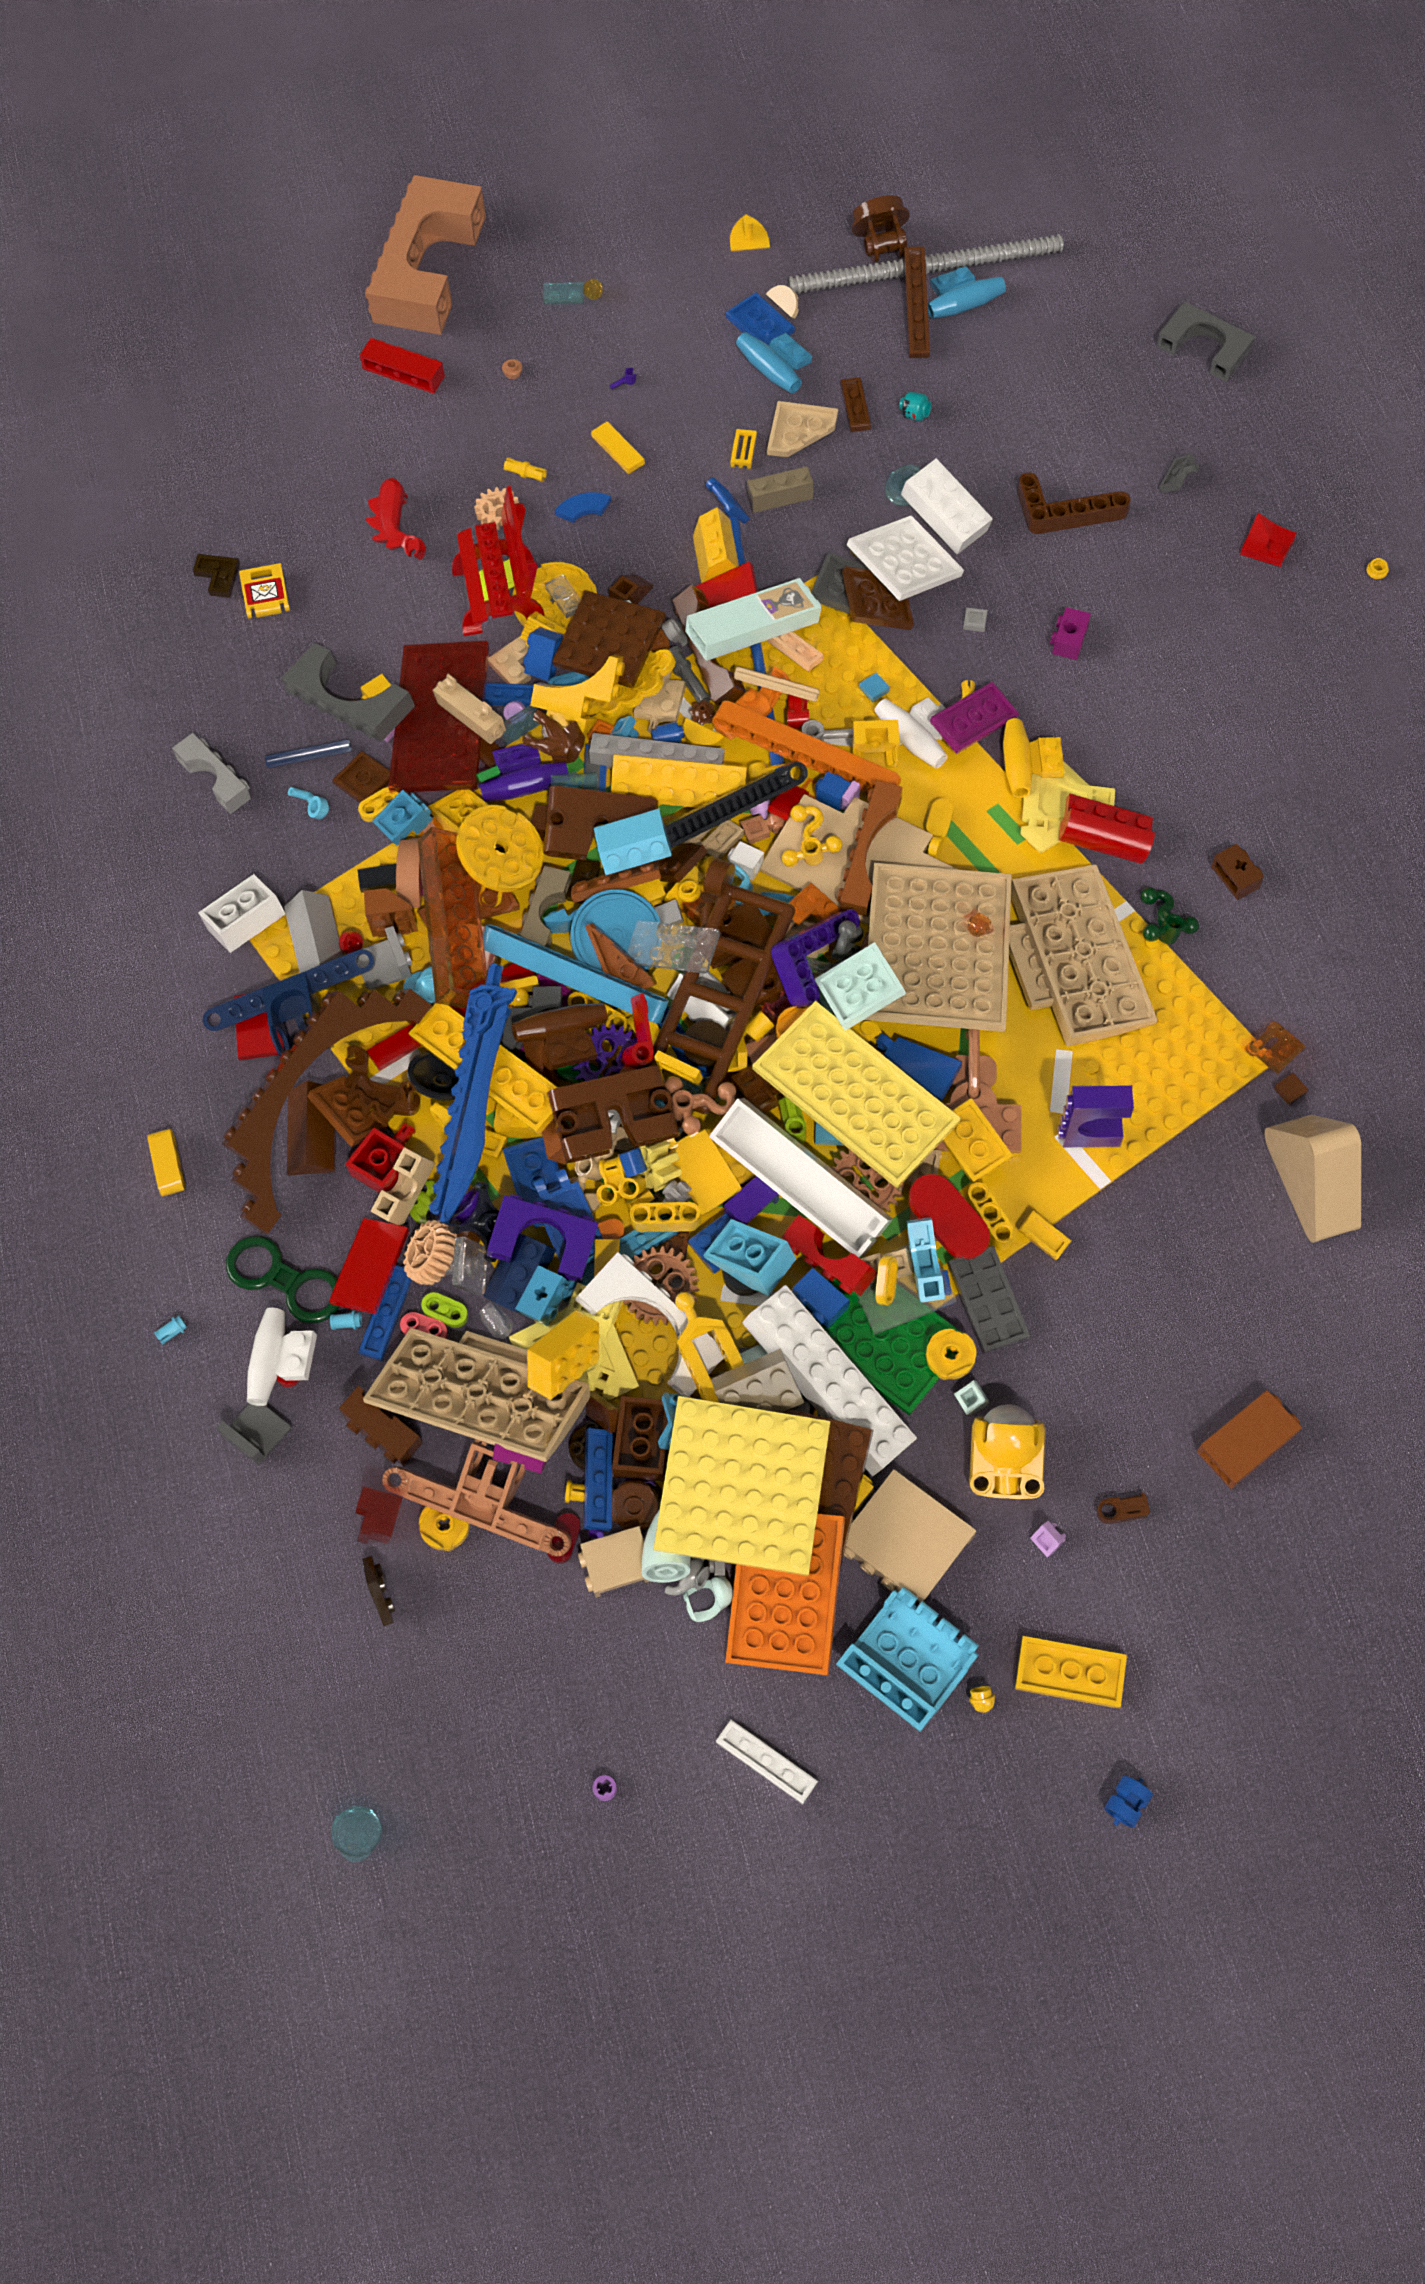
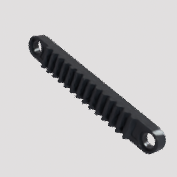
M789 762L664 824L671 848L803 783L808 775L806 766L801 762ZM795 766L801 772L797 779H793L790 775L791 769Z

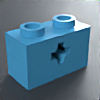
M538 1265L515 1309L522 1315L548 1327L557 1315V1308L561 1300L569 1292L570 1282L563 1276Z

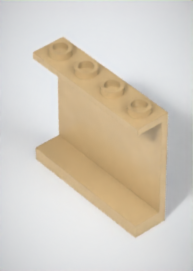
M893 1470L851 1524L844 1556L850 1560L854 1558L861 1563V1569L871 1576L873 1574L877 1575L882 1579V1585L888 1590L893 1591L895 1589L900 1592L903 1587L908 1589L918 1597L915 1605L918 1607L922 1601H925L967 1544L969 1545L975 1536L976 1530L896 1470Z

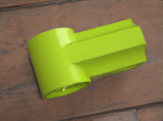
M785 1096L779 1100L784 1129L800 1144H803L806 1141V1122L803 1118L802 1110ZM794 1129H797V1130H800L801 1132H799V1133H793V1132H791V1131L794 1130Z

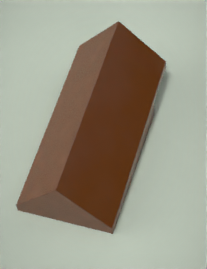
M307 1080L292 1089L288 1094V1176L335 1172L336 1129L307 1097L310 1090L322 1084Z

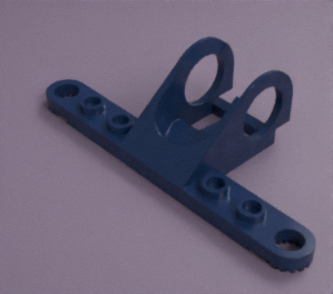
M365 949L354 951L210 1008L203 1015V1024L210 1031H220L267 1013L270 1035L281 1057L284 1049L279 1041L277 1031L282 1038L285 1050H290L293 1047L283 1022L294 1018L299 1031H304L307 1028L304 1014L309 1013L311 1016L314 1011L318 1012L321 1008L316 993L371 971L375 966V956L372 952ZM362 954L367 955L369 958V964L365 968H361L357 964L358 957ZM214 1013H217L221 1018L218 1026H213L209 1022L210 1016Z

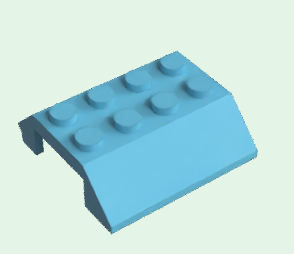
M903 1587L900 1592L895 1590L890 1594L877 1616L855 1644H851L836 1665L921 1732L979 1656L975 1652L979 1645L965 1634L959 1640L956 1637L960 1632L958 1628L944 1617L939 1623L935 1620L939 1614L923 1601L917 1607L915 1602L918 1597Z

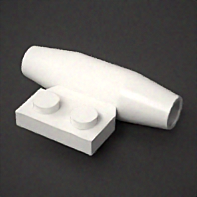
M929 698L924 699L913 706L910 713L888 699H883L877 704L875 713L880 720H898L900 742L910 752L934 768H939L947 759V754L936 740L944 738L929 721L932 716L942 710Z
M267 1308L255 1335L247 1378V1402L252 1405L265 1406L267 1404L277 1376L286 1381L308 1380L317 1334L314 1331H291L285 1335V1312L281 1309Z

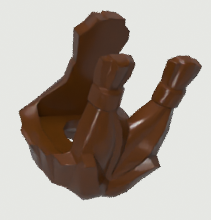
M537 710L533 715V720L543 725L541 732L543 738L537 739L531 734H526L522 740L523 745L538 749L552 756L553 763L575 762L584 747L585 736L578 722H571L564 727L545 715L541 710Z

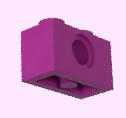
M1066 607L1064 614H1059L1056 627L1059 629L1058 632H1053L1050 642L1051 645H1054L1052 654L1074 660L1078 659L1089 626L1091 613Z

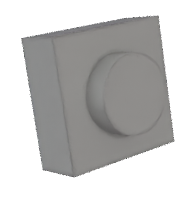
M710 1560V1573H715V1577L721 1576L726 1578L725 1562Z

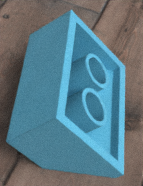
M659 808L594 827L597 847L605 875L672 856L671 845Z

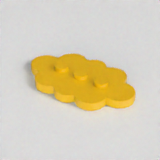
M661 649L654 653L650 651L634 688L621 685L618 698L615 697V700L611 702L589 697L591 708L586 715H594L600 712L603 717L613 718L619 715L624 708L638 706L644 697L654 696L663 687V677L675 667L676 658L667 649Z

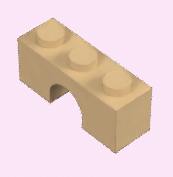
M404 1147L393 1167L399 1173L397 1183L390 1191L381 1190L371 1212L391 1223L403 1226L435 1162Z

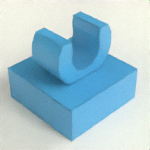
M632 716L619 719L610 735L637 738L639 733L633 729L636 720Z

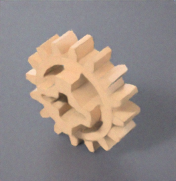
M496 487L493 492L487 489L488 494L481 493V499H476L474 508L477 520H481V524L495 522L496 528L499 530L500 526H502L501 512L503 503H505L506 488L499 491L498 487ZM513 493L514 503H519L518 497H514Z

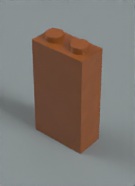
M1266 1390L1203 1442L1198 1448L1197 1453L1232 1490L1292 1440L1302 1427L1300 1426L1299 1419L1293 1413H1288L1285 1410L1281 1400L1275 1394H1271Z

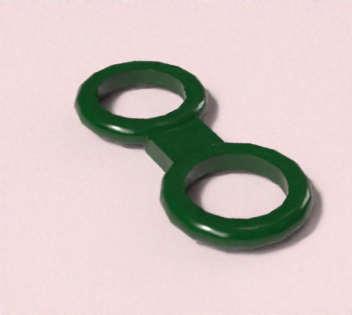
M261 1236L247 1237L238 1241L230 1249L226 1258V1272L230 1281L237 1287L246 1290H260L269 1285L286 1294V1305L289 1312L299 1321L309 1324L321 1323L339 1310L340 1306L331 1305L330 1303L319 1312L309 1313L301 1310L296 1303L298 1289L309 1280L320 1279L326 1281L332 1287L333 1292L338 1278L331 1272L323 1269H308L299 1273L282 1263V1254L274 1242ZM250 1247H262L272 1255L270 1270L258 1279L249 1280L242 1278L236 1271V1261L239 1255Z

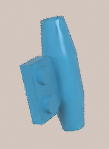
M966 266L930 279L931 287L939 297L928 302V314L931 319L957 315L984 305L1006 292L1004 279L999 276L975 281V276Z
M747 332L742 333L736 341V345L747 360L772 383L791 394L798 391L802 381L793 369L798 370L811 363L812 355L787 333L772 339L769 345Z

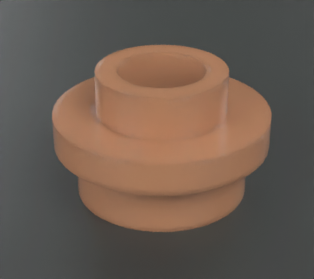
M516 359L507 360L502 365V371L507 378L516 379L521 375L522 364Z

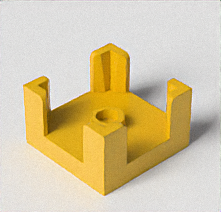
M898 720L853 721L852 753L864 759V753L886 752V766L898 767L897 748L900 746Z

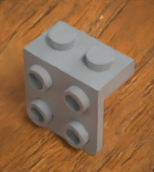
M393 926L385 928L388 940L363 948L372 952L376 960L373 969L362 974L368 990H374L411 977L408 966L412 965L409 953L408 951L403 953L401 947L405 946L401 933L396 934ZM362 954L358 957L357 963L361 968H365L369 964L368 956Z

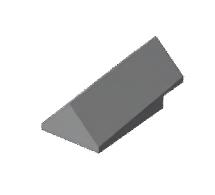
M301 890L284 906L300 973L344 956L343 951L339 947V934L329 896Z

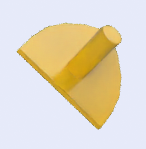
M745 214L737 221L730 234L731 251L770 248L767 231L756 219Z

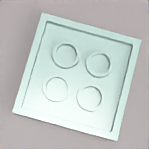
M875 942L815 978L817 985L845 1031L907 994Z

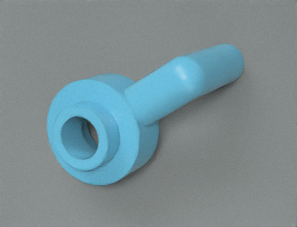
M294 787L289 788V796L307 800L309 803L308 814L311 818L320 820L327 815L329 805L325 798L314 796L311 792Z

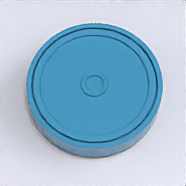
M613 889L591 896L579 907L573 918L570 933L571 949L577 961L603 971L585 928L586 925L594 923L646 972L649 971L659 956L663 940V930L657 912L647 900L630 891Z

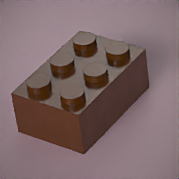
M621 1396L612 1466L614 1477L664 1482L668 1450L659 1448L658 1440L667 1426L668 1420L662 1399Z

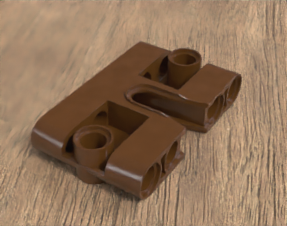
M551 786L549 788L543 854L551 857L585 861L594 838V827L596 824L605 825L658 809L659 802L657 799L565 786ZM558 818L562 824L555 825L551 822V819Z
M742 903L731 910H727L724 917L722 936L764 950L773 929L758 908ZM701 926L691 931L696 944H698L702 935ZM711 947L706 960L712 969L737 961L722 973L721 977L725 981L724 987L728 993L743 999L758 963L744 958L739 960L741 957ZM774 963L756 1006L762 1004V1001L767 1003L777 1001L781 991L784 990Z
M659 1065L563 1086L547 1092L555 1121V1131L559 1136L566 1163L610 1154V1149H612V1131L608 1115L609 1110L618 1112L623 1129L634 1148L673 1139L680 1135L671 1106L672 1097L666 1089ZM654 1100H663L665 1107H658L655 1105ZM569 1121L572 1123L573 1128L565 1129L562 1127L561 1122Z

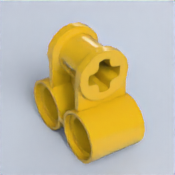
M620 1154L613 1159L599 1160V1170L605 1184L598 1188L596 1194L598 1201L603 1205H611L621 1200L622 1197L633 1199L642 1194L646 1189V1181L641 1175L637 1174L626 1177L619 1158ZM629 1181L636 1185V1192L630 1190ZM607 1188L613 1190L614 1198L608 1196Z

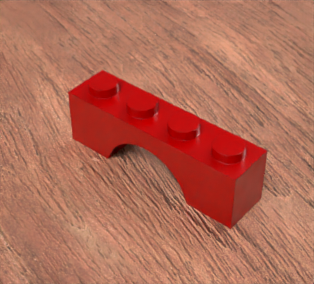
M798 1214L781 1238L788 1242L795 1255L802 1253L805 1256L803 1260L815 1269L818 1265L823 1269L821 1274L833 1282L836 1278L841 1282L839 1285L841 1289L850 1295L854 1291L861 1297L878 1272L853 1253L841 1259L826 1258L822 1248L825 1234Z

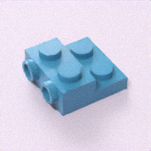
M402 790L372 822L398 846L400 840H404L412 830L418 835L433 818L430 816L432 811L413 793L409 796Z

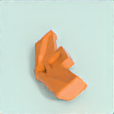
M776 666L772 668L771 676L791 681L784 671ZM761 687L759 692L750 688L736 701V704L766 717L772 712V708L782 695V692ZM714 726L717 732L729 740L736 737Z

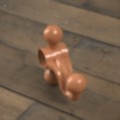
M671 1076L665 1081L667 1091L673 1095L671 1106L675 1119L683 1121L682 1129L689 1135L698 1133L701 1128L699 1119L692 1116L694 1108L705 1106L715 1114L726 1115L735 1103L736 1088L730 1082H724L718 1087V1096L726 1101V1104L721 1106L708 1095H692L690 1092L682 1090L683 1083L676 1076ZM678 1104H685L686 1107H680Z

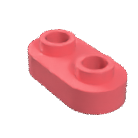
M416 1312L407 1313L401 1319L400 1327L404 1335L407 1334L410 1328L431 1334L433 1329H439L435 1336L448 1338V1330L445 1324L439 1320ZM416 1321L415 1326H408L409 1322Z

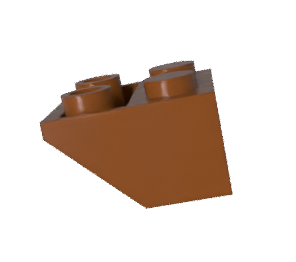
M387 888L364 891L365 915L373 937H387L385 928L391 926L394 927L396 934L407 935L412 932H418L410 904Z

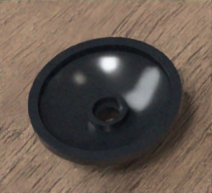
M430 1051L420 1053L410 1061L407 1077L409 1082L415 1087V1090L431 1099L441 1101L455 1100V1096H452L451 1091L459 1081L455 1070Z

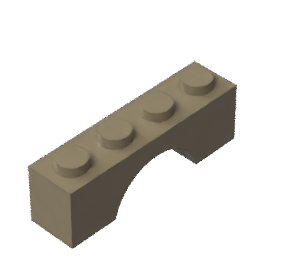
M544 866L542 874L539 873L536 878V891L530 895V908L528 912L524 913L522 920L523 929L517 935L550 949L552 943L551 930L544 926L541 918L544 912L552 905L566 902V894L571 882V873L569 871Z

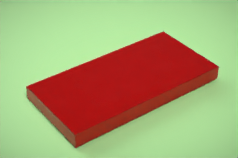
M363 1218L329 1299L331 1305L372 1314L377 1313L409 1234L408 1227Z

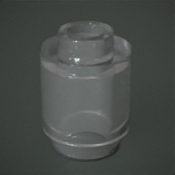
M491 1302L480 1310L481 1322L495 1339H504L512 1333L514 1323L500 1305Z

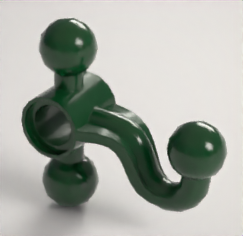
M1153 887L1143 889L1140 895L1143 903L1152 905L1158 899L1165 902L1158 909L1157 913L1160 927L1156 924L1146 925L1142 933L1144 939L1149 942L1159 939L1165 944H1174L1182 931L1186 934L1197 932L1199 922L1195 917L1189 916L1182 919L1179 915L1169 912L1174 907L1175 901L1168 892L1156 890Z

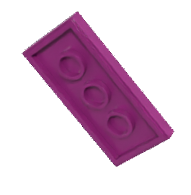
M992 681L935 714L929 721L953 751L958 754L1005 726L1008 720L1017 718L1020 714Z

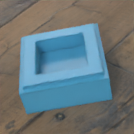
M877 672L859 683V688L871 702H874L890 691L889 685Z

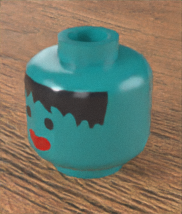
M911 391L901 398L899 408L904 418L922 421L930 414L931 401H929L927 395Z

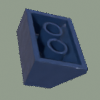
M520 1233L510 1263L503 1260L499 1261L483 1297L522 1315L515 1309L537 1266L548 1269L556 1250Z

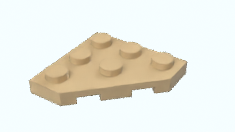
M778 401L767 447V455L789 457L835 431L838 409Z

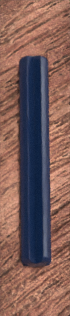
M344 739L266 755L265 762L268 768L346 753L350 752L352 748L350 740Z

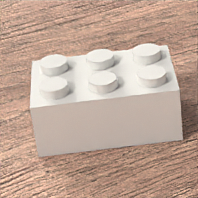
M254 874L198 912L208 931L230 953L286 914L276 895Z

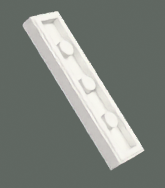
M732 1720L729 1721L716 1740L718 1745L801 1804H804L818 1783L812 1776Z

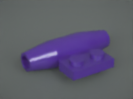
M519 744L492 751L496 766H498L501 775L479 784L483 801L485 802L511 800L548 790L551 786H556L570 780L566 762L540 764L541 758L538 749Z

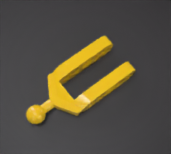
M681 1292L675 1298V1304L679 1310L685 1312L689 1322L676 1343L702 1400L720 1403L714 1391L712 1381L691 1340L711 1331L729 1371L744 1365V1362L723 1321L698 1317L693 1308L695 1300L692 1294Z

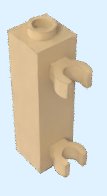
M449 674L446 675L447 678L444 681L438 682V686L433 689L439 705L489 744H492L506 731L503 719L492 710L489 704L485 701H480L458 684L456 679Z

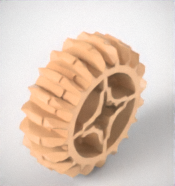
M428 1220L425 1224L422 1223L420 1225V1229L415 1230L413 1237H410L411 1241L407 1245V1251L404 1253L406 1258L403 1264L405 1265L404 1271L407 1272V1277L411 1278V1280L421 1285H433L441 1280V1276H446L447 1269H451L450 1264L454 1261L453 1257L457 1252L455 1247L458 1241H456L457 1234L450 1233L448 1230L449 1225L441 1221Z

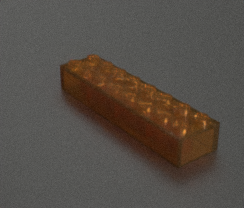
M431 827L417 841L435 1002L467 1009L470 990L479 987V985H486L487 981L476 880L468 874L459 859L456 847L457 833Z

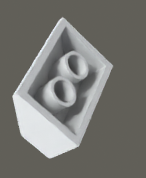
M706 968L701 970L696 983L729 994L724 985ZM680 973L667 993L672 1000L685 973ZM690 996L684 1009L689 1015V1019L694 1023L702 1020L714 1021L726 1030L727 1035L731 1028V1023H733L737 1014L736 1011Z

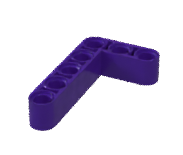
M850 909L832 914L776 943L772 947L771 955L788 1000L793 1007L797 1006L799 1008L812 1005L815 1001L818 1002L820 997L819 989L806 956L839 939L838 928L842 922L851 921L858 928L860 919L855 910Z

